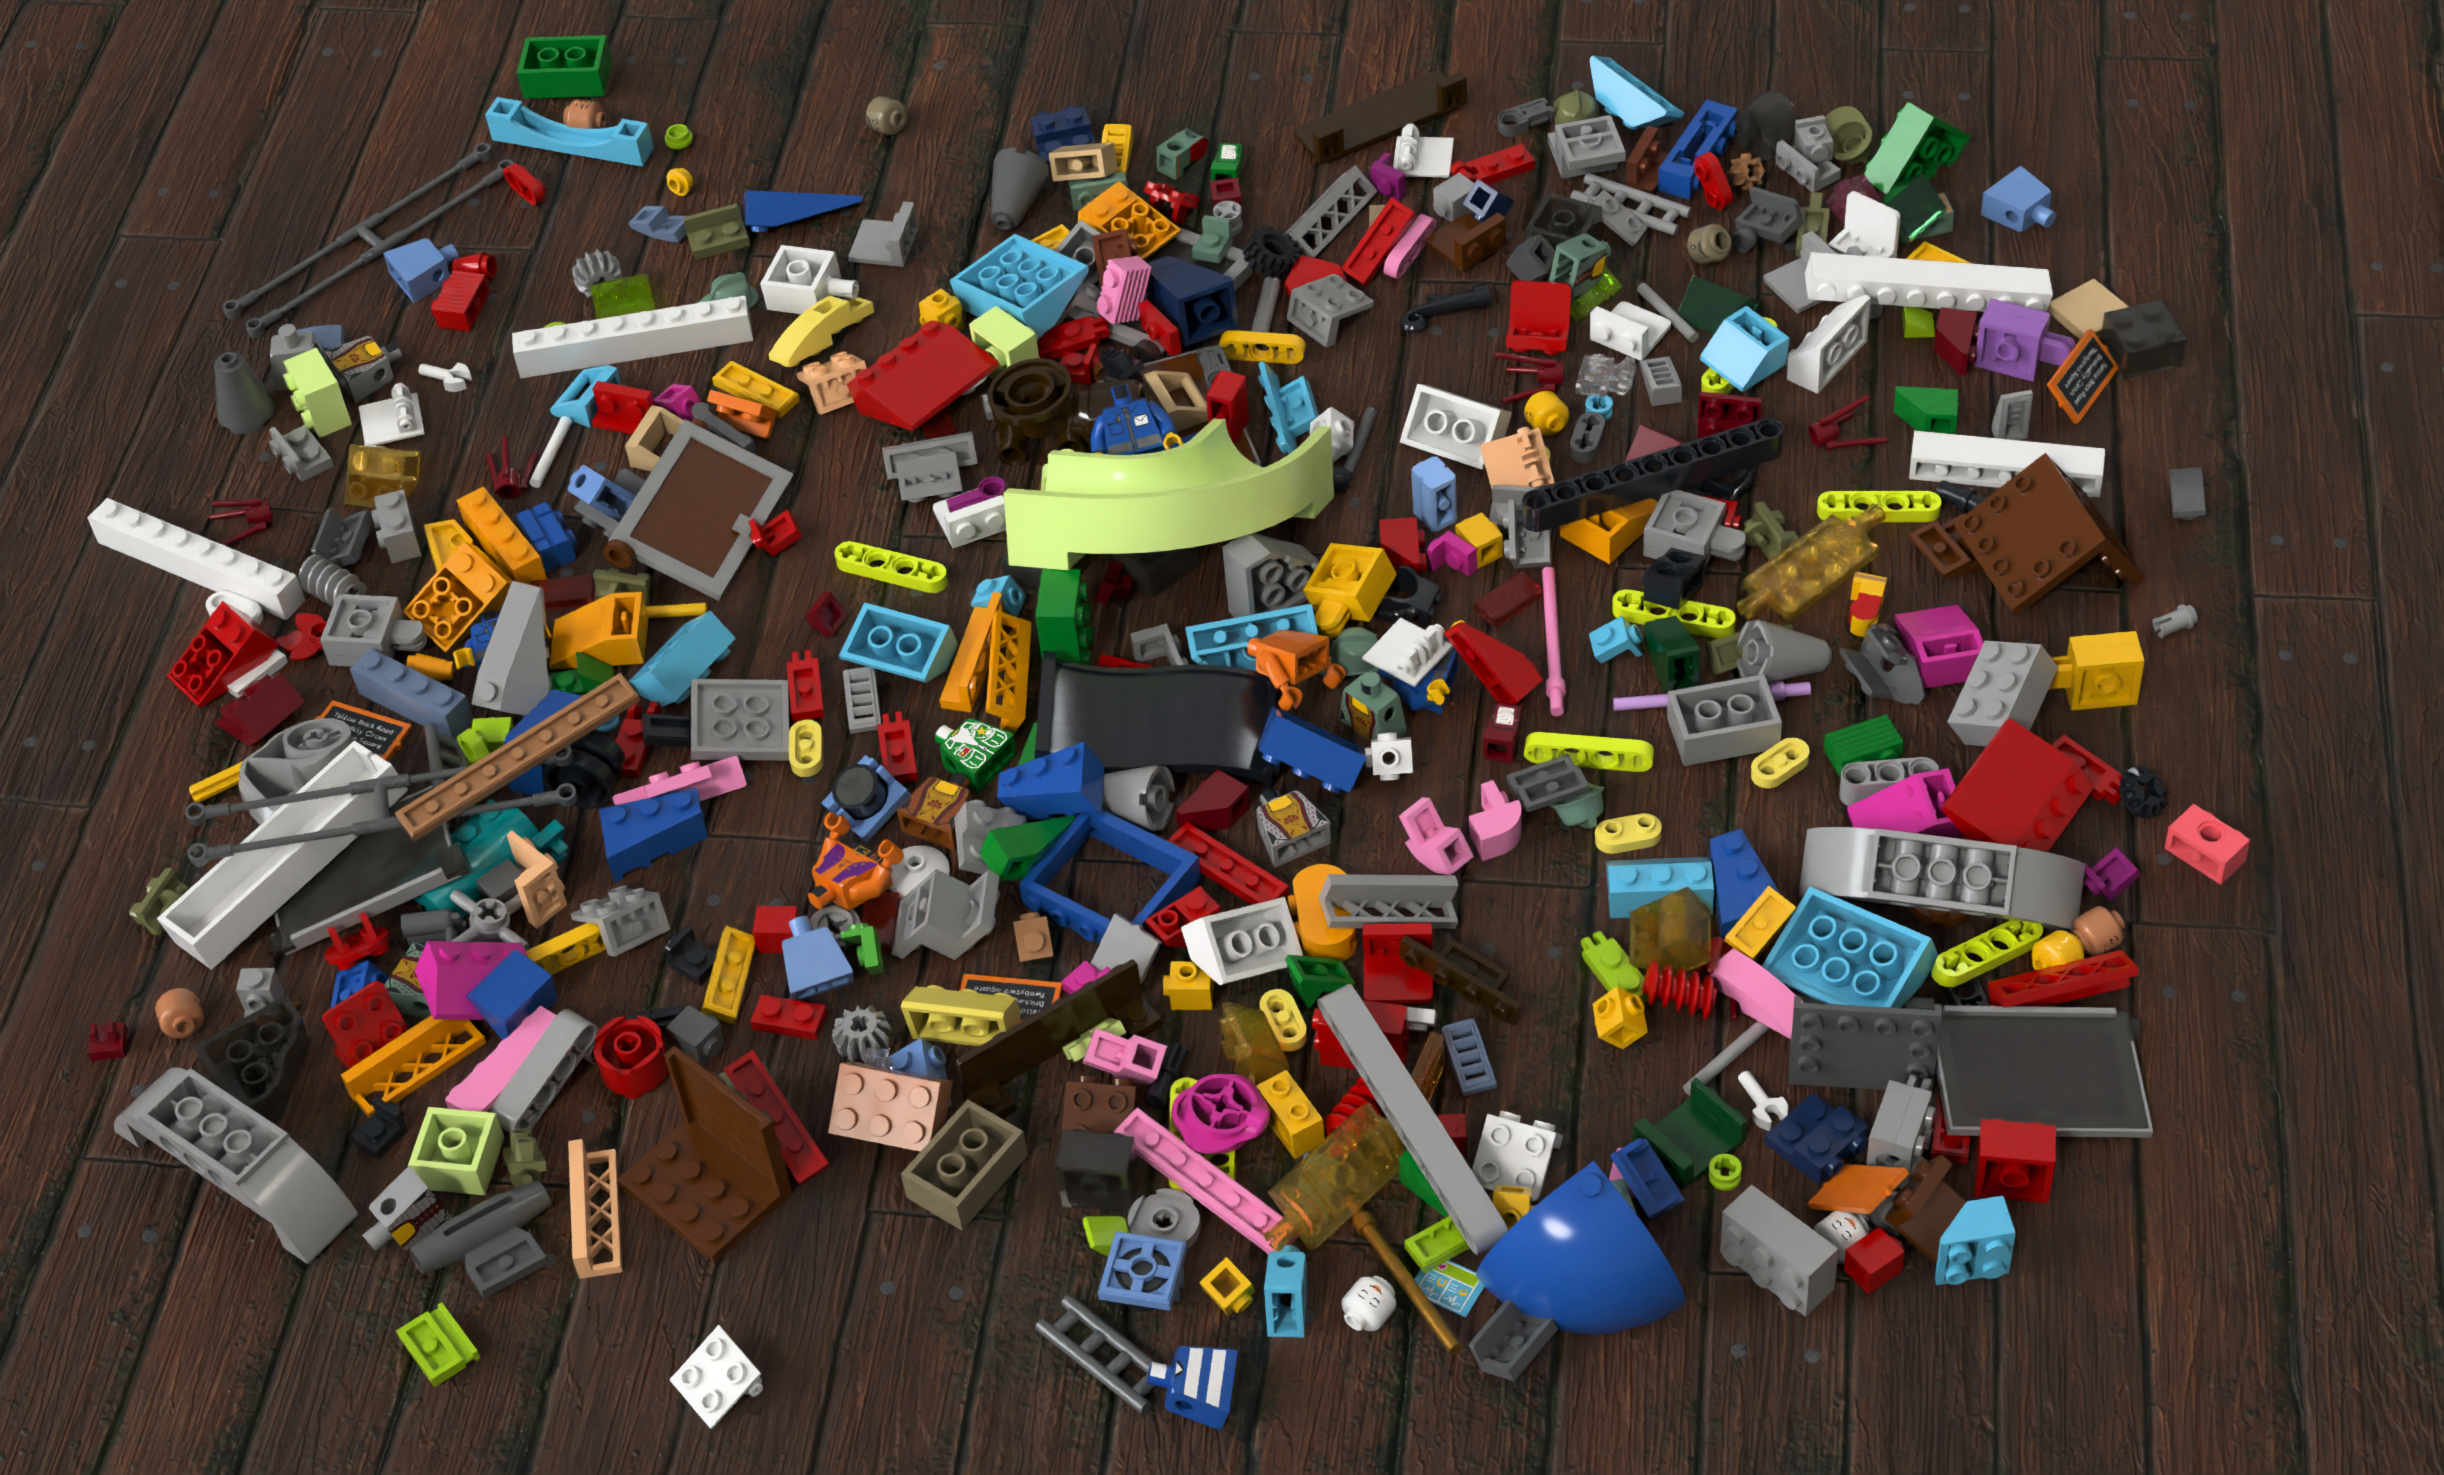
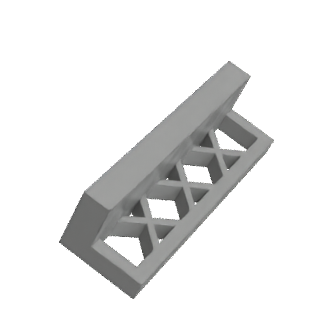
M1355 165L1340 175L1283 235L1289 234L1292 236L1290 241L1295 240L1297 242L1296 247L1300 248L1304 256L1315 258L1378 190ZM1356 181L1366 192L1363 197L1354 196L1353 184ZM1337 200L1347 201V214L1338 212ZM1321 217L1331 218L1332 230L1322 229ZM1305 234L1315 235L1316 247L1313 250L1302 238Z
M1328 874L1319 895L1328 928H1363V924H1405L1418 922L1432 923V929H1455L1458 924V919L1451 902L1459 886L1455 875ZM1333 907H1342L1350 912L1351 915L1336 916ZM1375 908L1383 913L1382 917L1372 916L1364 909ZM1406 908L1415 915L1413 917H1405L1396 909ZM1442 908L1445 917H1437L1427 911V909Z

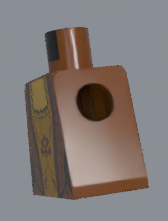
M958 772L954 773L949 782L936 777L928 778L897 809L901 831L956 851L957 842L954 817L965 801H972L971 792L968 790L971 785L969 778Z

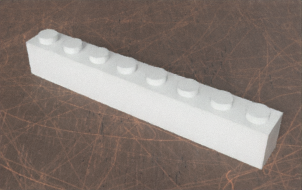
M1811 252L1805 271L1807 296L1810 300L1848 302L1867 295L1871 297L1870 304L1985 312L1991 298L2047 312L2053 296L2048 269Z
M746 296L729 297L512 333L513 354L520 378L753 341Z
M106 498L87 517L98 543L213 591H230L253 600L260 605L262 611L286 621L305 601L295 574L109 498Z

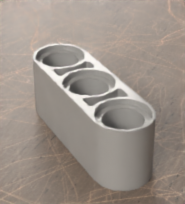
M1927 757L1849 763L1841 770L1839 797L1845 805L1850 806L1916 773L1939 770V767L1933 759Z

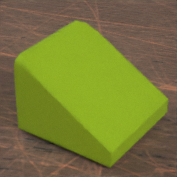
M1903 306L1904 338L1935 337L1933 313L1920 307Z
M1086 1216L1082 1219L1090 1248L1107 1257L1110 1253L1115 1232L1130 1233L1126 1219L1121 1216Z

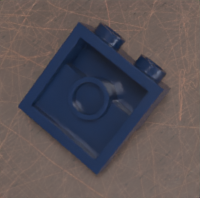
M1068 106L1063 111L1051 114L1043 111L1038 113L1036 117L1030 118L1032 135L1038 154L1048 164L1049 169H1051L1049 153L1059 147L1096 144L1085 106L1079 108Z
M1812 1093L1765 1135L1764 1144L1820 1185L1829 1176L1834 1177L1843 1168L1845 1161L1853 1154L1857 1156L1866 1148L1869 1142L1867 1137L1869 1125L1842 1105L1835 1110Z

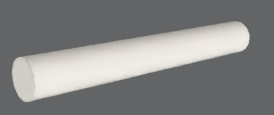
M566 416L561 417L529 481L531 486L535 488L541 486L572 424L570 418Z

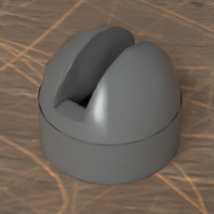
M1749 227L1740 228L1731 235V242L1734 248L1741 253L1751 250L1757 241V233Z

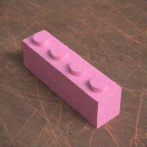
M541 1005L531 1015H528L509 1037L503 1039L484 1061L476 1065L471 1074L450 1091L449 1095L445 1098L448 1109L490 1112V1108L557 1015Z

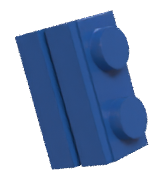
M544 502L534 506L533 510L527 509L516 514L515 520L518 530L539 554L545 573L558 568V565L563 566L575 561L576 556L573 548L578 546L571 529L564 530L566 523L560 510L554 512L550 504Z

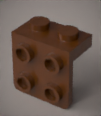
M1496 213L1484 222H1480L1472 217L1471 214H1463L1426 238V245L1460 271L1464 272L1506 245V218Z
M1078 1076L1077 1082L1066 1081L1060 1143L1062 1151L1076 1154L1128 1157L1131 1154V1150L1114 1137V1131L1135 1110V1103H1141L1142 1089L1133 1086V1080L1112 1078V1084H1099L1098 1077Z
M1942 1154L1930 1161L1923 1159L1917 1164L1910 1174L1912 1179L1892 1199L1894 1204L1884 1217L1888 1223L1935 1264H1937L1941 1236L1966 1203L1963 1198L1942 1181L1952 1166V1163Z

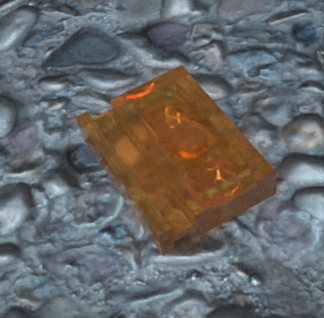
M1430 1032L1411 1075L1428 1104L1445 1067V1045L1442 1044L1444 1035Z

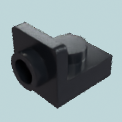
M686 926L680 933L674 935L669 940L665 951L670 968L701 986L711 976L717 953L696 941L693 929Z
M376 1096L371 1101L375 1113L351 1135V1138L356 1146L380 1160L408 1130L403 1120L404 1112L396 1103L392 1101L387 1103Z

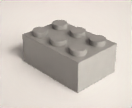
M1985 640L1947 723L1965 745L1984 747L1988 745L2007 719L2011 718L2030 731L2058 666L2041 644Z
M1764 674L1668 691L1667 719L1683 766L1765 752L1781 741L1782 721Z
M1751 1184L1722 1212L1720 1253H1722L1729 1264L1739 1266L1747 1272L1758 1286L1768 1288L1776 1294L1786 1307L1792 1310L1796 1309L1806 1317L1835 1289L1838 1248Z

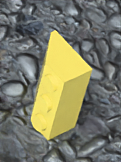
M930 985L927 988L915 986L901 1004L912 1039L923 1038L927 1041L981 1046L998 1033L1005 1032L1018 1025L1021 1017L1017 998L1008 994H980L971 989L953 991L945 990L943 987Z

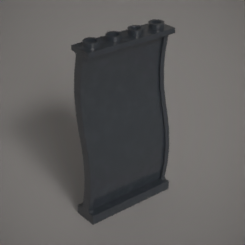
M1043 651L1034 760L1085 742L1105 765L1104 774L1152 765L1165 766L1171 773H1214L1218 769L1227 775L1264 782V789H1271L1272 776H1279L1280 766L1263 759V753L1259 751L1258 744L1270 711L1275 706V702L1280 700L1282 691L1280 689L1276 690L1268 676L1242 668L1217 665L1108 668L1057 659L1056 652Z

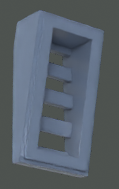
M1471 1018L1443 1026L1441 1028L1442 1044L1463 1097L1497 1088V1083L1475 1020ZM1473 1048V1050L1457 1053L1458 1051ZM1474 1061H1479V1063H1475V1064H1471V1065H1467V1066L1462 1067L1463 1064H1467V1063L1474 1062ZM1481 1072L1484 1074V1076L1466 1080V1076Z

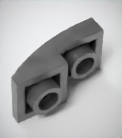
M2202 467L2170 469L2173 518L2193 520L2199 516H2206Z

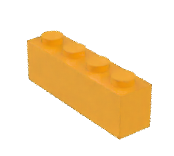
M484 486L457 499L465 527L492 561L513 581L538 587L548 582L539 554Z

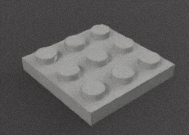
M691 679V760H723L737 756L739 760L789 761L788 680Z

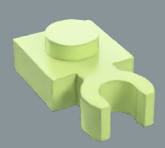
M1108 1018L1081 1034V1038L1063 1046L1062 1049L1067 1059H1073L1075 1062L1085 1056L1095 1028L1119 1037L1127 1033L1121 1021Z

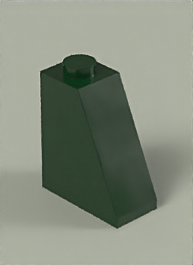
M1677 616L1645 622L1644 644L1664 694H1668V691L1699 686L1700 648Z

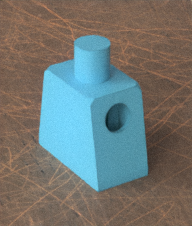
M1286 1245L1281 1247L1279 1251L1268 1253L1264 1284L1268 1337H1305L1308 1291L1306 1254L1300 1252L1297 1247L1292 1245ZM1285 1293L1292 1294L1291 1306L1289 1307L1280 1303V1297Z

